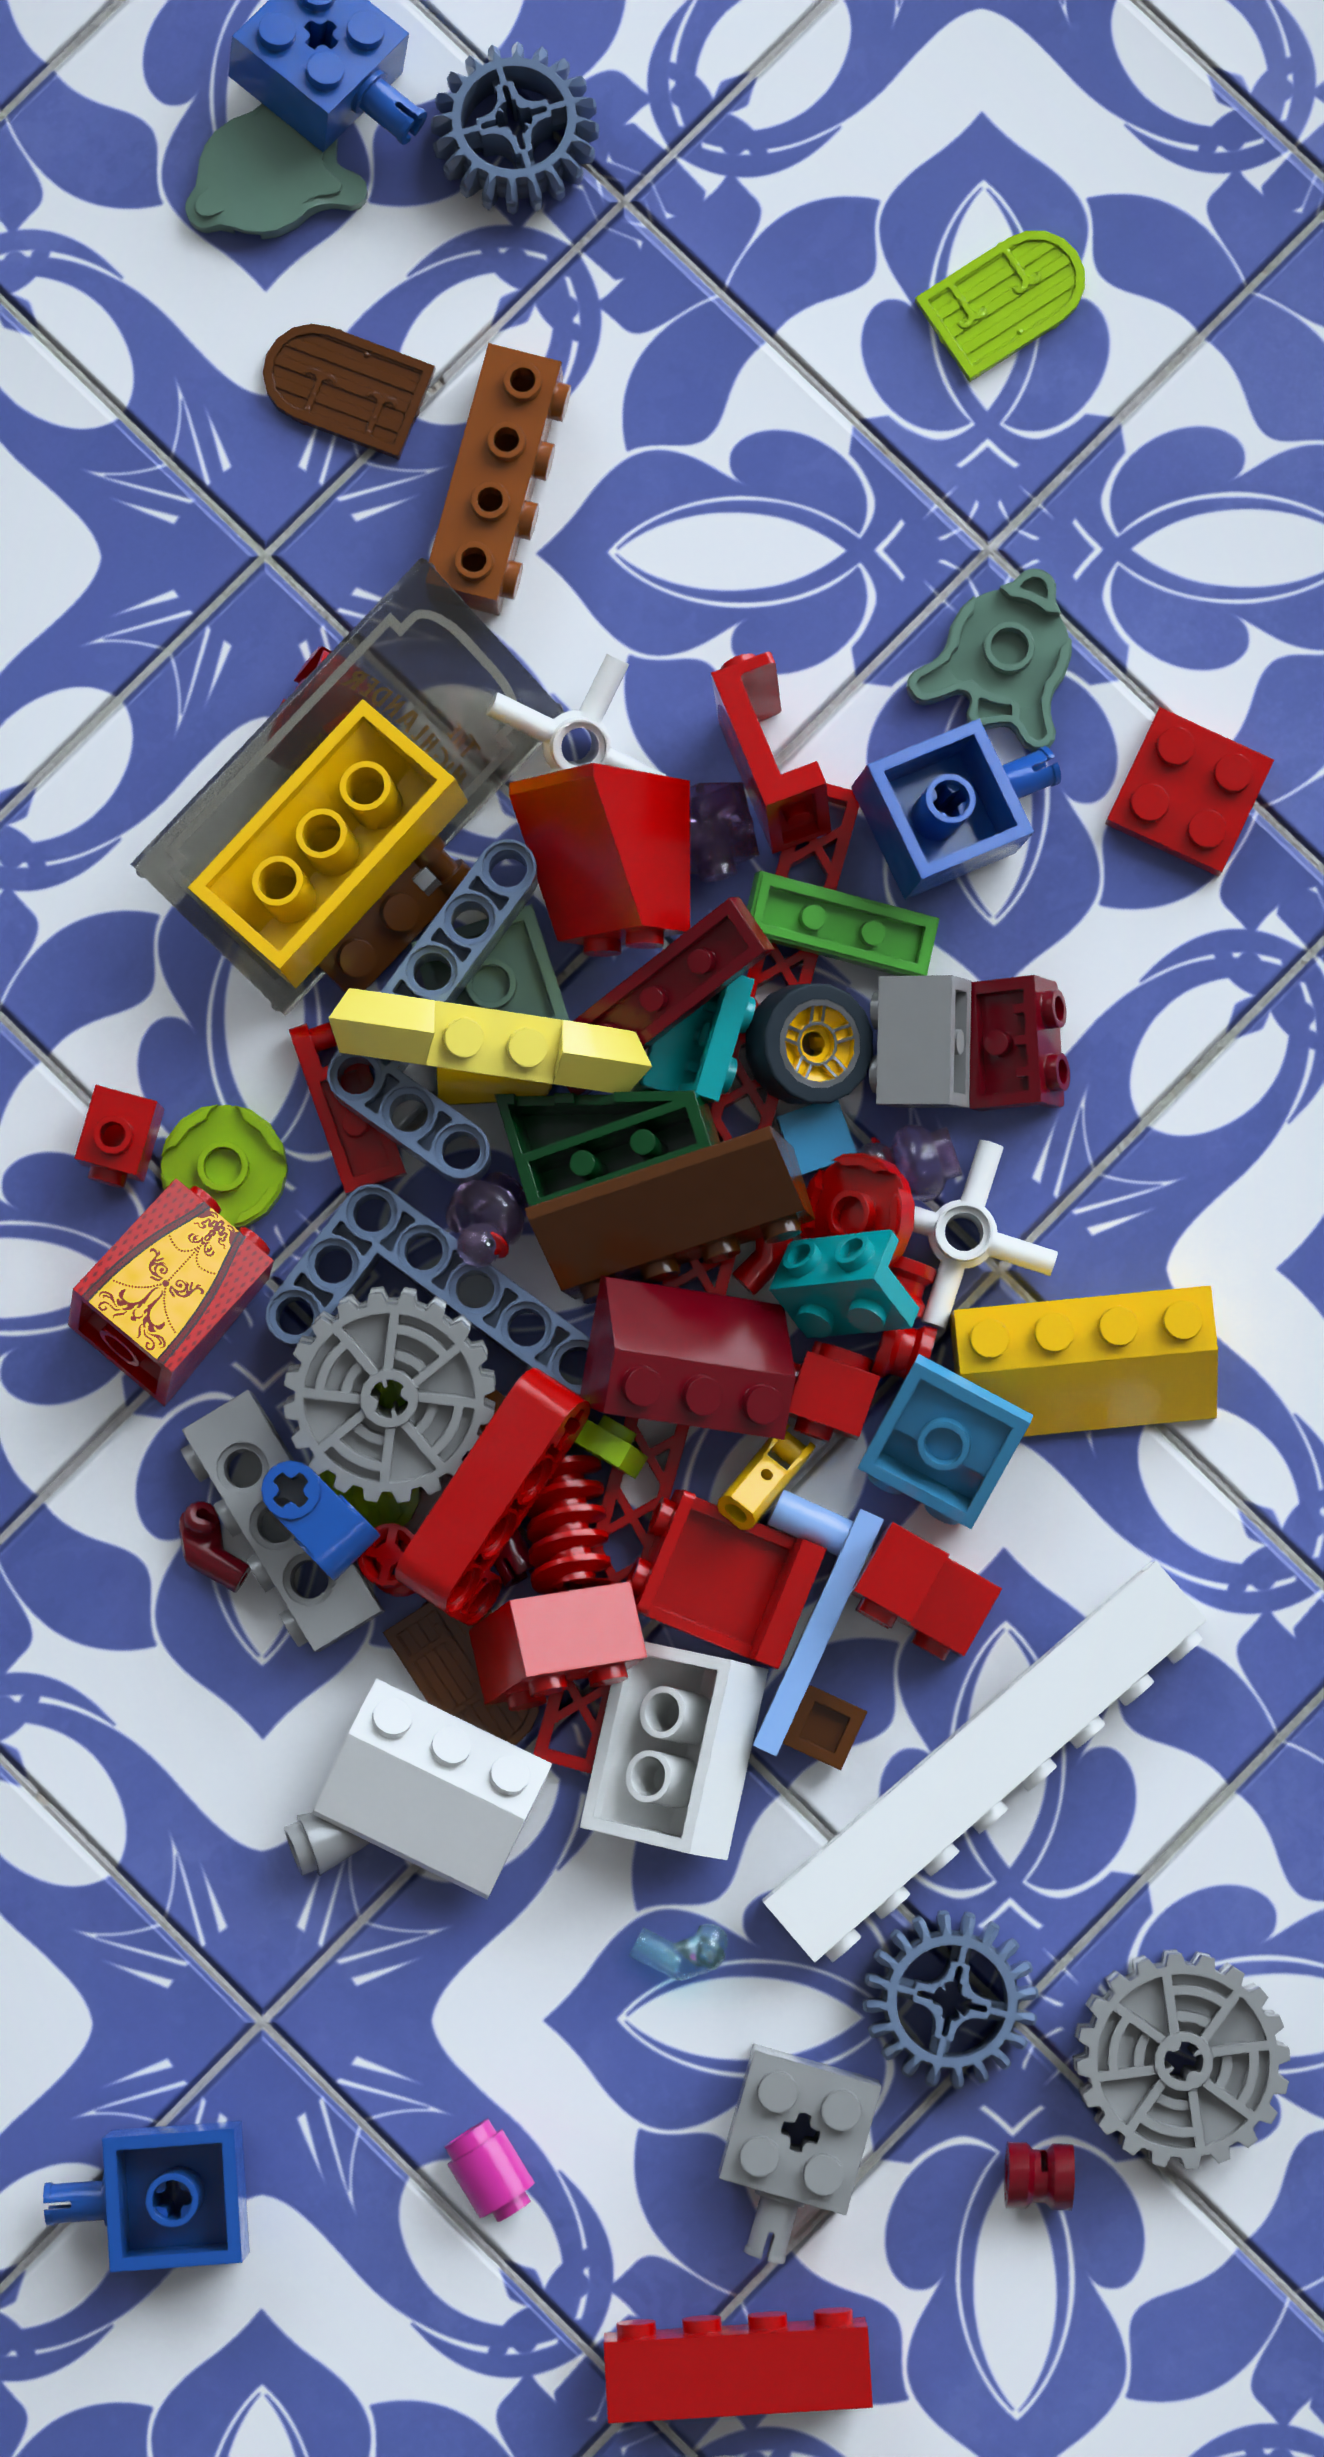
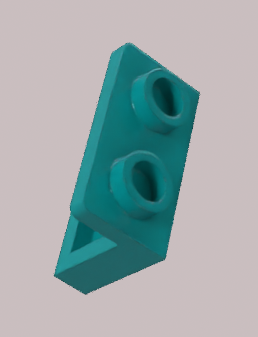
M741 975L652 1044L647 1052L652 1067L639 1081L640 1085L654 1091L694 1090L706 1103L719 1102L720 1095H724L729 1091L736 1076L738 1061L732 1055L739 1033L743 1034L746 1032L754 1015L756 1000L750 995L755 979Z
M891 1229L793 1240L788 1244L769 1288V1291L807 1338L912 1328L920 1309L888 1267L899 1242V1239Z

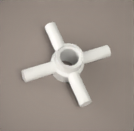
M606 654L579 710L567 711L552 719L498 692L495 693L488 706L487 716L542 742L543 755L551 767L549 773L590 763H598L666 776V774L611 748L610 735L602 720L629 664L609 654ZM573 729H587L591 736L590 751L581 760L567 761L561 750L563 738Z
M979 1140L960 1200L951 1201L943 1205L937 1212L915 1206L913 1232L928 1236L930 1248L937 1259L940 1260L921 1320L925 1324L946 1329L964 1270L980 1265L988 1257H993L1048 1276L1052 1273L1058 1255L1057 1251L998 1233L994 1218L985 1208L1004 1149L1001 1145L986 1140ZM956 1218H965L972 1221L980 1233L978 1246L969 1251H960L953 1248L945 1236L946 1224Z

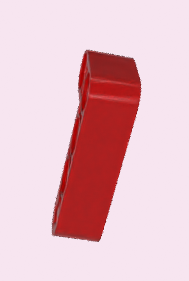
M531 1368L527 1370L513 1385L405 1548L395 1569L397 1581L456 1620L468 1626L478 1623L492 1608L502 1588L501 1577L490 1569L582 1431L590 1414L589 1401L540 1369Z

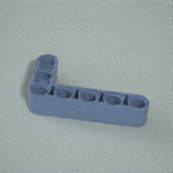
M502 839L493 842L487 847L384 986L381 993L454 1003L533 896L538 881L537 864L532 851L524 843L515 839ZM515 859L521 862L527 870L524 879L513 887H503L496 884L491 878V872L499 861ZM467 910H478L489 919L486 931L474 939L463 938L453 930L456 918ZM440 961L451 969V977L443 988L426 990L418 985L416 975L419 968L425 963ZM339 1050L335 1053L328 1066L327 1080L335 1098L345 1108L449 1182L456 1185H470L478 1182L487 1174L491 1165L492 1152L486 1134L476 1124L403 1072L410 1063L339 1053ZM356 1063L366 1064L375 1070V1081L372 1087L367 1092L361 1094L348 1093L341 1087V1077L344 1071ZM408 1100L418 1101L428 1109L424 1125L412 1132H404L397 1129L392 1122L396 1107ZM460 1137L472 1139L480 1146V1155L477 1162L466 1169H455L444 1160V1152L447 1145Z
M366 1184L357 1187L348 1195L271 1297L266 1307L265 1320L269 1331L281 1343L291 1348H296L302 1335L315 1337L316 1335L311 1326L304 1333L298 1335L284 1332L280 1324L283 1309L295 1301H304L310 1304L314 1312L312 1324L314 1319L323 1311L336 1316L340 1299L350 1294L355 1295L380 1260L383 1259L428 1294L446 1301L447 1308L458 1316L463 1314L472 1323L471 1325L529 1369L538 1368L578 1395L581 1392L582 1385H573L567 1382L561 1376L560 1367L564 1357L574 1351L588 1352L590 1338L394 1192L379 1184ZM370 1200H382L391 1208V1218L388 1224L382 1230L376 1232H367L361 1229L357 1223V1213L360 1207ZM423 1237L437 1240L443 1248L439 1263L428 1270H418L408 1262V1250L411 1244ZM334 1250L348 1253L353 1261L349 1276L344 1281L338 1283L323 1281L319 1275V1263L322 1257ZM473 1275L487 1277L494 1285V1294L491 1300L480 1308H469L463 1305L458 1297L461 1283L467 1277ZM523 1313H534L545 1322L543 1338L537 1344L529 1347L514 1343L509 1335L512 1321Z

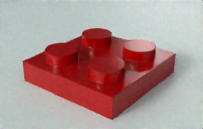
M1159 707L1105 824L1219 877L1274 759Z

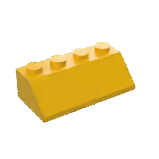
M362 699L189 885L188 889L254 953L296 989L468 803V800L451 774Z
M1211 1285L953 1310L950 1314L949 1322L955 1373L1033 1414L1031 1423L1023 1437L1217 1418L1218 1345Z

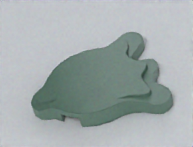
M261 103L255 110L231 119L212 134L200 156L196 186L187 198L185 209L190 224L200 232L226 231L235 234L236 230L245 234L260 235L261 239L280 237L298 228L310 216L320 211L329 209L354 211L360 209L368 198L367 185L360 175L343 168L337 163V139L322 152Z
M1028 569L1023 571L1013 582L1001 585L998 590L986 592L977 598L973 596L960 608L952 622L944 650L936 659L915 670L909 676L906 685L909 697L915 703L924 706L955 695H963L969 701V708L966 714L967 723L980 718L985 730L998 727L1009 728L1015 733L1023 747L1032 753L1044 746L1050 748L1055 741L1056 735L1051 716V700L1053 694L1063 682L1072 652V640L1068 636L1067 628L1060 616L1061 611L1056 602V583L1053 577L1041 569Z

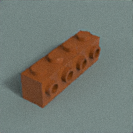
M488 343L423 581L427 598L498 616L500 615L504 598L515 599L523 570V563L514 561L520 538L531 540L539 512V503L531 502L536 479L547 481L554 458L555 444L547 442L552 420L563 422L571 394V385L563 383L562 361Z

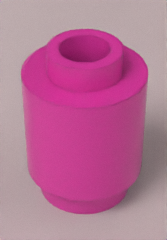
M489 2119L476 2124L444 2146L452 2159L447 2165L479 2218L492 2213L496 2221L500 2222L531 2202L525 2191L535 2184L533 2178L503 2129L496 2131Z

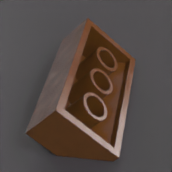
M771 1126L525 1208L528 1221L560 1290L575 1300L582 1298L584 1304L597 1302L601 1275L627 1280L642 1278L643 1282L646 1283L665 1281L680 1274L679 1265L699 1258H703L705 1264L722 1262L741 1253L739 1245L762 1237L766 1244L782 1242L801 1234V1224L816 1220L794 1148Z

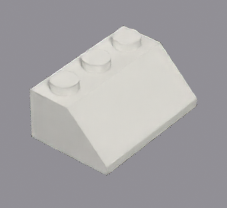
M644 1642L647 1658L627 1670L628 1679L611 1684L580 1828L688 1854L728 1860L769 1669L730 1659Z
M376 1678L343 1743L312 1814L476 1895L488 1899L543 1787L552 1763Z

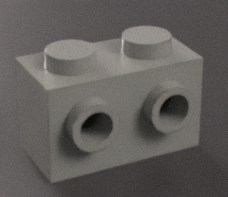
M953 975L879 976L878 992H874L870 1003L871 1023L873 1028L878 1030L877 1055L872 1057L869 1066V1083L872 1092L876 1093V1104L895 1108H969L971 980Z

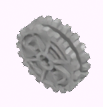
M384 1286L371 1288L367 1301L359 1302L353 1294L340 1299L336 1316L323 1311L314 1319L311 1328L316 1335L315 1337L302 1335L293 1355L301 1364L289 1365L284 1381L285 1387L295 1391V1394L287 1397L286 1403L283 1405L285 1419L298 1421V1426L294 1429V1434L291 1437L296 1449L309 1447L313 1455L308 1466L317 1475L326 1470L335 1474L334 1488L346 1493L353 1485L363 1488L364 1500L377 1502L382 1492H392L397 1503L408 1502L411 1498L412 1489L422 1487L428 1495L434 1494L441 1490L442 1476L449 1473L454 1476L466 1458L465 1454L467 1451L470 1452L484 1431L480 1428V1425L488 1424L493 1417L496 1402L486 1398L485 1395L495 1391V1371L484 1369L481 1365L488 1359L487 1354L489 1351L484 1340L471 1341L468 1338L472 1323L463 1314L454 1319L444 1314L447 1302L435 1296L428 1304L418 1301L417 1289L404 1287L399 1297H388ZM389 1380L402 1384L400 1396L406 1400V1403L399 1406L395 1400L392 1408L383 1407L379 1404L381 1392L374 1388V1386L381 1382L383 1387L386 1388Z
M1163 1950L1161 1962L1154 1964L1145 1955L1133 1958V1972L1124 1977L1116 1970H1113L1105 1977L1109 1987L1108 1992L1104 1996L1091 1993L1085 2003L1093 2013L1090 2022L1077 2023L1074 2036L1079 2042L1084 2044V2052L1072 2056L1073 2069L1077 2071L1078 2075L1087 2077V2082L1078 2088L1082 2100L1087 2107H1100L1093 2119L1106 2135L1119 2131L1117 2142L1121 2145V2148L1133 2156L1142 2148L1146 2149L1147 2158L1151 2160L1153 2165L1166 2167L1171 2157H1178L1179 2162L1183 2164L1185 2169H1199L1201 2156L1209 2154L1218 2164L1231 2159L1229 2146L1239 2142L1249 2148L1258 2140L1253 2130L1255 2125L1259 2121L1272 2124L1278 2114L1270 2105L1273 2095L1286 2094L1289 2081L1283 2078L1278 2073L1280 2064L1290 2061V2049L1283 2042L1276 2041L1275 2037L1284 2028L1279 2014H1275L1273 2010H1263L1262 2007L1269 1997L1261 1987L1257 1986L1254 1982L1243 1987L1242 1982L1245 1973L1228 1962L1219 1970H1216L1215 1958L1210 1957L1209 1954L1196 1951L1190 1961H1184L1182 1953L1178 1952V1950ZM1182 2042L1191 2043L1187 2049L1196 2056L1194 2066L1183 2065L1180 2075L1171 2074L1174 2067L1165 2060L1167 2051L1176 2052L1180 2049Z

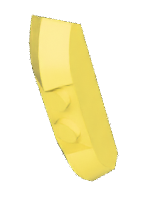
M352 988L346 991L329 1016L339 1053L607 1093L630 1092L652 1067L635 1031Z

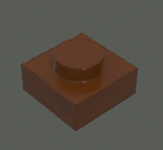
M809 1685L782 1744L841 1770L868 1711Z

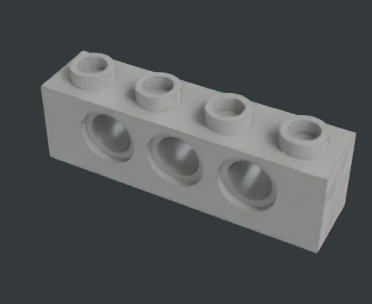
M246 1390L182 1429L190 1443L180 1449L183 1457L199 1482L208 1477L211 1478L223 1498L213 1504L216 1512L232 1537L241 1532L245 1535L255 1552L246 1561L265 1592L274 1587L278 1590L288 1607L286 1611L279 1614L280 1618L298 1647L309 1642L314 1652H320L385 1612L356 1562L335 1581L329 1577L328 1586L320 1596L311 1599L303 1597L295 1587V1574L301 1565L314 1560L293 1540L295 1538L293 1534L289 1539L281 1543H272L264 1536L262 1520L269 1509L263 1502L261 1492L263 1478L278 1463L294 1461L254 1393ZM253 1452L261 1460L262 1474L254 1485L247 1488H239L230 1479V1463L240 1453ZM284 1474L277 1480L276 1484L281 1490L279 1497L276 1499L279 1506L292 1502L301 1507L306 1503L308 1498L305 1496L303 1488L308 1482L303 1475H300L295 1480H291Z

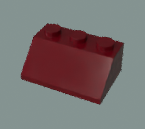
M601 1275L580 1396L589 1401L590 1408L606 1414L781 1440L785 1439L796 1374L786 1314L781 1304Z

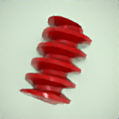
M588 1455L565 1456L526 1514L531 1519L526 1526L527 1539L533 1543L532 1547L528 1550L529 1561L536 1568L531 1574L532 1588L539 1594L546 1595L613 1584V1581L594 1578V1573L611 1567L610 1556L592 1553L591 1549L603 1546L609 1542L607 1531L589 1528V1524L600 1522L606 1518L605 1507L587 1504V1500L604 1494L603 1483L584 1478V1476L594 1474L602 1469L600 1458Z

